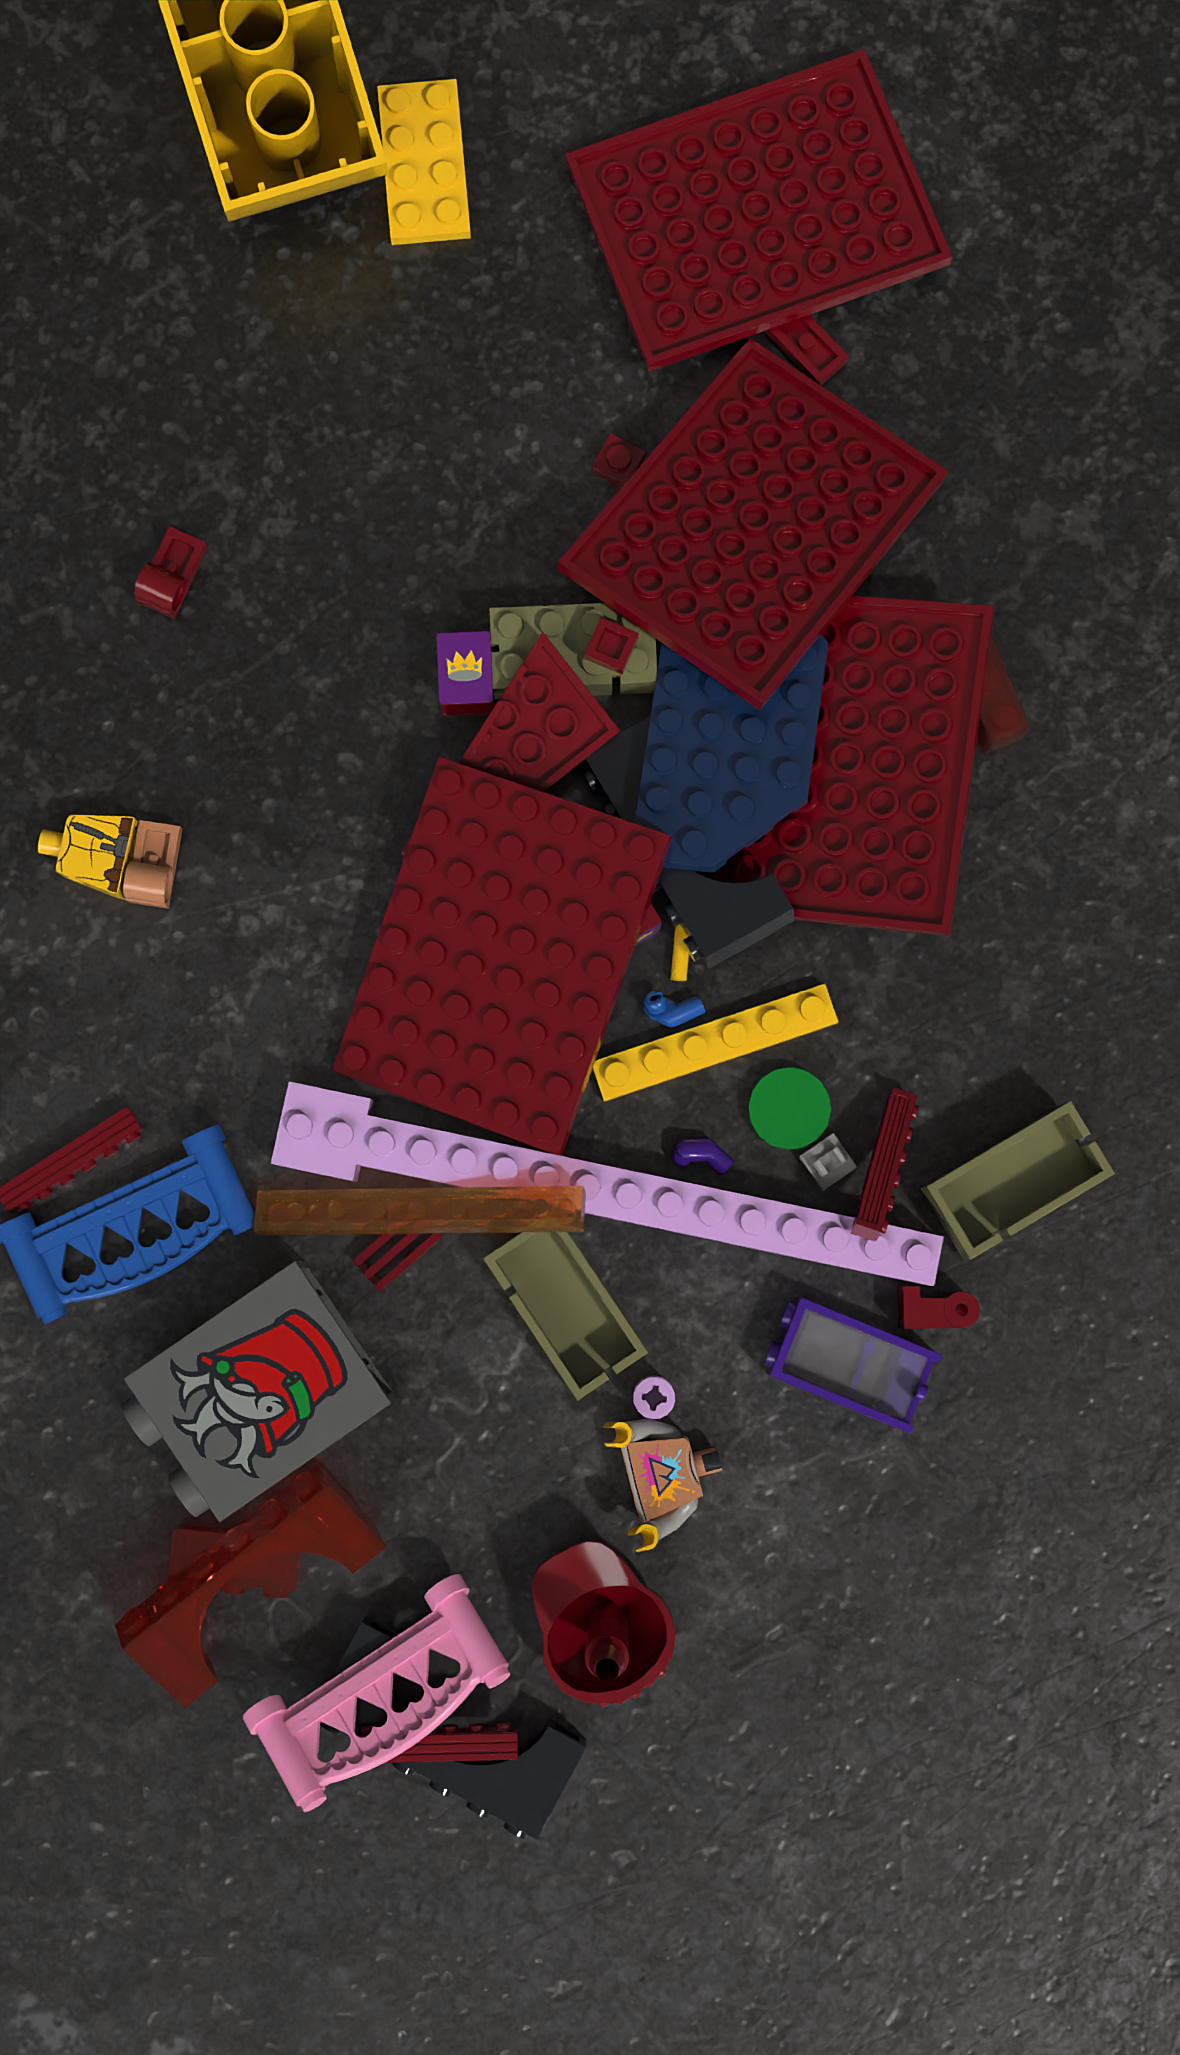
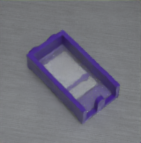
M797 1297L795 1304L788 1302L779 1325L785 1327L779 1343L772 1341L764 1360V1364L770 1366L767 1374L912 1434L914 1426L910 1424L919 1401L923 1402L927 1394L928 1386L926 1382L934 1362L940 1363L942 1355L802 1297Z

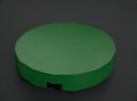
M793 1067L776 1069L762 1077L751 1091L748 1105L750 1124L758 1137L772 1147L785 1150L804 1148L816 1141L828 1126L831 1114L829 1094L821 1081L808 1071Z

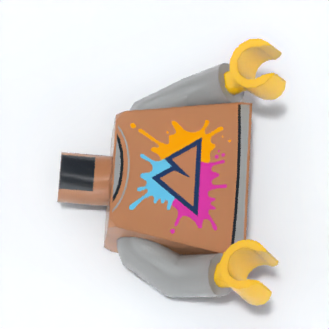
M650 1418L627 1422L607 1421L603 1424V1428H614L616 1437L612 1442H605L604 1444L606 1447L621 1448L640 1524L647 1522L643 1525L631 1527L628 1530V1536L639 1532L642 1534L643 1544L635 1549L636 1552L653 1549L657 1545L658 1540L677 1530L697 1509L698 1498L703 1496L699 1477L722 1471L717 1448L715 1446L692 1452L688 1436L681 1435L676 1426Z

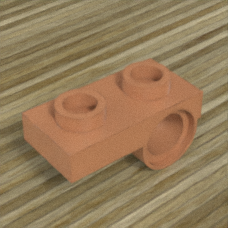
M139 820L133 859L128 863L124 877L123 894L128 903L169 909L183 830L180 826Z

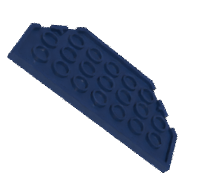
M822 635L818 637L761 710H758L665 644H661L635 824L673 837L663 867L714 873L725 865L727 859L745 846L748 848L771 831L777 822L791 812L795 813L808 803L828 652V642Z

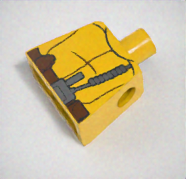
M68 815L64 833L46 829L42 830L38 842V852L58 857L56 872L63 877L125 900L126 898L123 894L124 877L127 865L133 859L139 821L129 816Z

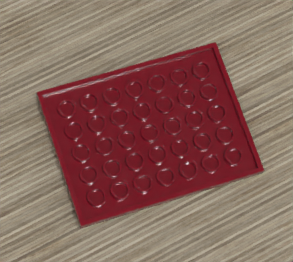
M865 49L565 154L569 172L648 372L951 264L952 255Z
M750 338L558 561L557 570L758 710H761L944 482L948 470Z
M851 596L821 634L828 642V652L808 803L795 813L791 812L777 822L771 831L748 848L745 846L727 859V863L714 873L708 872L707 878L727 883H746L773 874L794 908V920L951 936L995 611L994 607L991 605Z
M438 757L332 1071L552 1154L563 1155L673 837Z

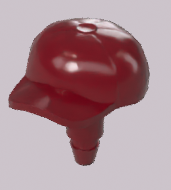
M584 1540L553 1554L540 1564L533 1575L532 1595L535 1611L543 1632V1662L550 1677L562 1692L581 1702L598 1704L600 1707H606L612 1703L621 1705L631 1697L638 1698L643 1691V1687H652L657 1677L662 1678L666 1675V1668L673 1655L676 1626L672 1612L663 1597L640 1582L627 1563L613 1548L602 1541Z

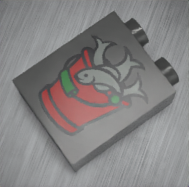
M294 1261L124 1378L134 1396L121 1404V1409L129 1425L143 1443L151 1446L163 1438L181 1464L178 1469L168 1475V1479L184 1507L194 1517H198L210 1508L217 1520L221 1522L398 1398L305 1261Z

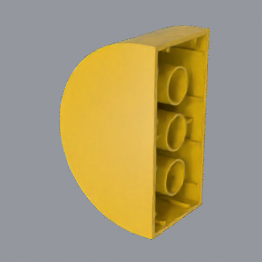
M158 0L229 222L388 174L385 153L338 0Z

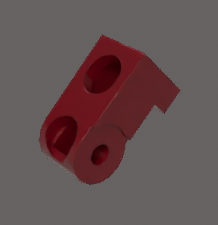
M897 1286L898 1328H966L973 1325L979 1318V1302L975 1296L968 1292L952 1291L942 1297H920V1286Z

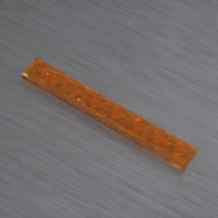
M583 1186L258 1190L253 1230L258 1235L584 1232L586 1190Z

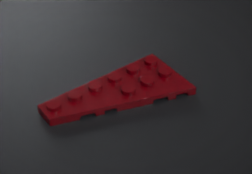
M542 632L466 750L459 764L544 792L621 730L546 634ZM409 839V841L407 842V844L405 845L404 849H403L402 852H401L404 857H405V854H406V851H407V848H408L410 839Z

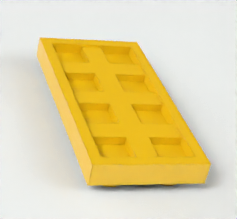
M457 79L377 86L382 146L388 166V174L385 175L392 245L471 238Z

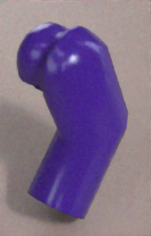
M685 1137L676 1143V1147L671 1152L673 1162L680 1167H687L691 1162L705 1161L721 1176L735 1162L709 1137Z

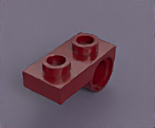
M169 526L152 563H146L137 578L134 589L135 600L141 605L175 619L208 549L207 543Z

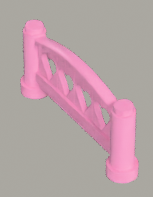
M455 1574L441 1580L425 1594L424 1598L432 1613L305 1698L287 1708L280 1695H273L256 1703L243 1715L242 1718L252 1735L258 1734L296 1806H301L304 1812L315 1809L327 1799L324 1791L325 1787L330 1783H335L373 1769L418 1743L448 1718L480 1682L486 1683L488 1688H493L510 1676V1672L507 1669L509 1664L467 1597L470 1590L460 1574ZM430 1649L458 1661L461 1667L456 1677L446 1678L444 1684L439 1688H432L428 1683ZM394 1673L421 1685L424 1689L423 1698L416 1703L409 1702L408 1708L401 1713H396L392 1709ZM357 1698L363 1699L387 1712L386 1723L381 1727H372L371 1733L363 1738L358 1737L355 1732ZM321 1722L348 1734L351 1739L349 1748L344 1752L336 1751L334 1758L329 1762H322L318 1756Z

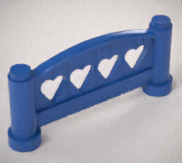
M220 1124L202 1130L181 1141L188 1157L38 1227L30 1212L0 1225V1244H4L37 1318L41 1317L44 1325L66 1315L67 1312L64 1306L70 1302L116 1294L162 1276L197 1254L226 1229H231L235 1236L257 1226L254 1219L256 1214L222 1141L226 1140ZM181 1190L209 1208L210 1215L206 1221L199 1222L195 1220L189 1229H182L178 1226L177 1213ZM143 1208L169 1223L172 1228L169 1238L165 1240L156 1238L155 1243L151 1247H145L139 1242ZM105 1226L133 1243L134 1251L129 1257L118 1256L117 1261L112 1265L102 1261L101 1249ZM67 1243L95 1261L96 1268L91 1275L81 1273L75 1282H68L64 1279L63 1267Z

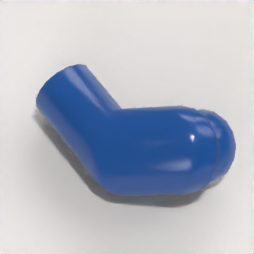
M654 990L647 993L643 1000L644 1012L648 1017L668 1027L678 1026L706 1013L698 995L677 1003L664 997L662 992Z

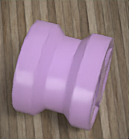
M657 1375L647 1376L635 1385L633 1402L637 1411L644 1417L660 1419L668 1415L673 1409L675 1392L671 1384L663 1377Z

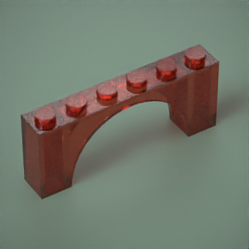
M317 1463L307 1472L298 1475L292 1484L276 1497L264 1502L258 1511L242 1524L230 1529L224 1538L208 1551L197 1555L190 1565L174 1578L163 1582L156 1592L137 1607L129 1609L121 1620L115 1624L122 1650L185 1708L218 1682L210 1656L201 1646V1627L209 1604L220 1588L231 1577L245 1567L264 1558L294 1552L312 1553L331 1558L345 1566L352 1573H355L385 1549L386 1545L375 1523Z

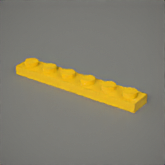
M825 984L595 1060L593 1071L603 1101L606 1102L809 1034L839 1022Z

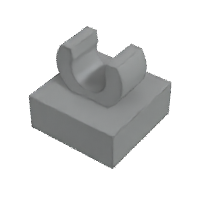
M834 1133L798 1157L821 1191H824L857 1168Z

